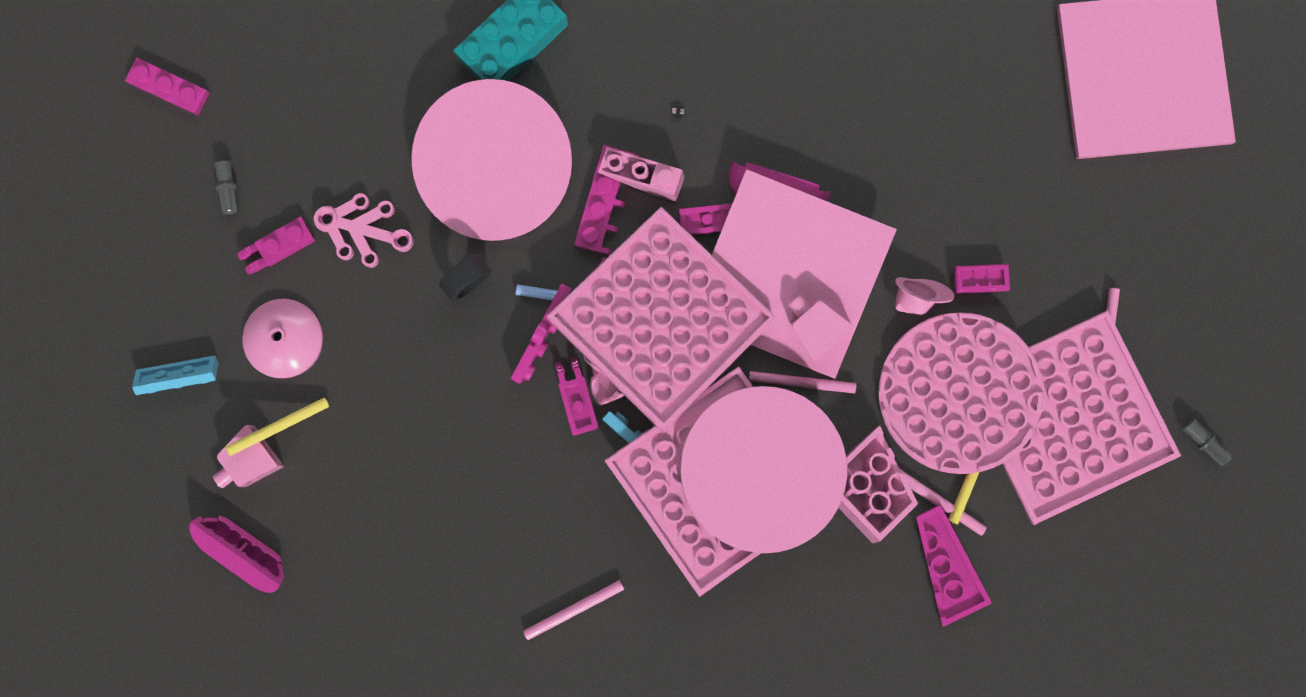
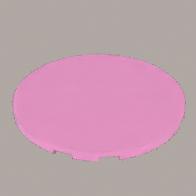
M485 79L472 81L445 93L429 108L422 118L413 142V176L424 203L443 224L460 234L475 239L489 241L505 240L521 236L535 229L546 221L559 206L571 177V145L565 127L557 113L535 92L505 80Z
M962 312L929 318L907 331L897 341L885 360L880 375L878 392L884 423L900 448L910 457L929 468L955 474L986 471L1003 464L1018 453L1034 433L1042 412L1044 396L1039 366L1026 343L1015 332L1000 322L979 314Z
M750 387L732 392L720 398L697 419L689 432L683 448L681 479L684 494L692 512L713 536L732 547L744 551L774 553L792 549L809 541L830 522L842 501L845 491L847 461L842 440L828 416L813 402L795 392L782 388Z

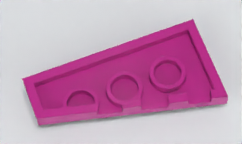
M937 505L917 515L916 519L942 627L992 604L942 506Z

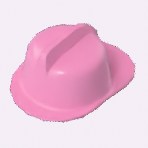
M903 277L896 278L895 280L896 285L899 287L895 308L901 312L922 315L935 303H946L954 299V293L950 288L933 280Z

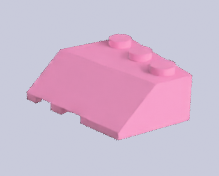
M880 425L846 455L847 481L842 501L838 507L871 543L880 542L918 504L904 474L901 473L894 459L895 455L892 449L887 445Z

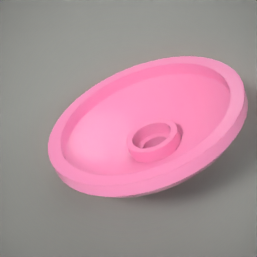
M290 299L272 300L259 306L248 318L242 336L243 349L249 362L259 372L274 378L295 377L307 371L319 357L323 345L322 327L314 312L304 304ZM277 332L282 334V338L279 341L274 340V335Z

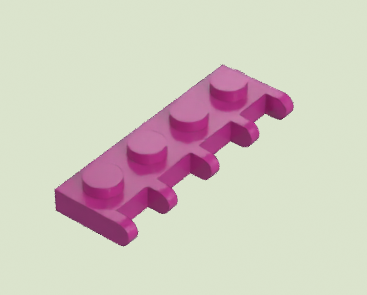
M603 145L574 245L578 248L610 256L612 250L604 248L602 245L607 231L617 233L618 227L609 225L614 206L624 208L625 202L616 199L621 182L600 174L598 171L606 147L638 157L639 155Z

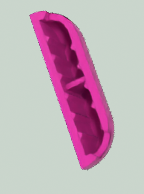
M736 162L731 163L728 179L735 194L738 192L747 169L827 202L830 200L831 192L819 190L820 186L812 182L751 163H746L745 167L738 165Z
M200 516L191 521L189 527L190 534L198 547L207 555L262 592L272 593L280 587L284 578V570L281 564L282 559L272 549L223 516H218V518H202Z

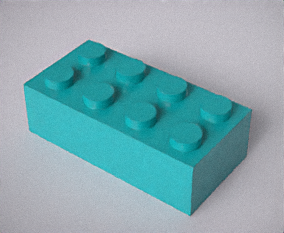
M506 0L453 51L457 60L477 80L496 79L510 81L568 26L567 15L552 0Z

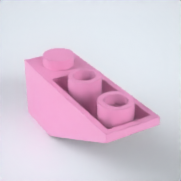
M606 147L598 171L600 174L641 191L677 202L684 181V174L681 169Z

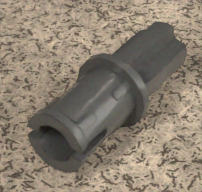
M215 162L214 167L217 178L215 190L219 192L221 212L226 215L237 213L238 208L235 195L237 185L233 181L231 162Z
M1192 418L1182 427V431L1198 444V449L1204 450L1220 466L1230 461L1231 453L1215 439L1216 435L1214 433L1210 434L1196 418Z

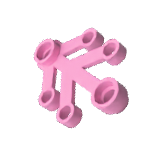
M362 193L356 194L352 200L337 208L332 206L319 208L314 215V223L319 230L329 233L337 248L336 254L342 260H350L354 255V250L345 243L339 228L350 232L362 255V263L369 268L378 265L379 257L371 251L364 236L391 243L400 252L409 251L414 244L413 236L407 230L399 229L393 233L368 225L381 217L390 218L394 215L395 208L389 201L380 202L378 207L354 220L342 217L356 209L364 211L369 207L370 200ZM365 198V204L357 206L358 199ZM385 205H389L391 208L390 212L382 213V208ZM331 215L332 221L329 224H325L324 218ZM406 237L408 243L405 246H400L399 240ZM346 247L349 248V254L342 256L341 250ZM374 255V262L371 264L366 263L367 256Z

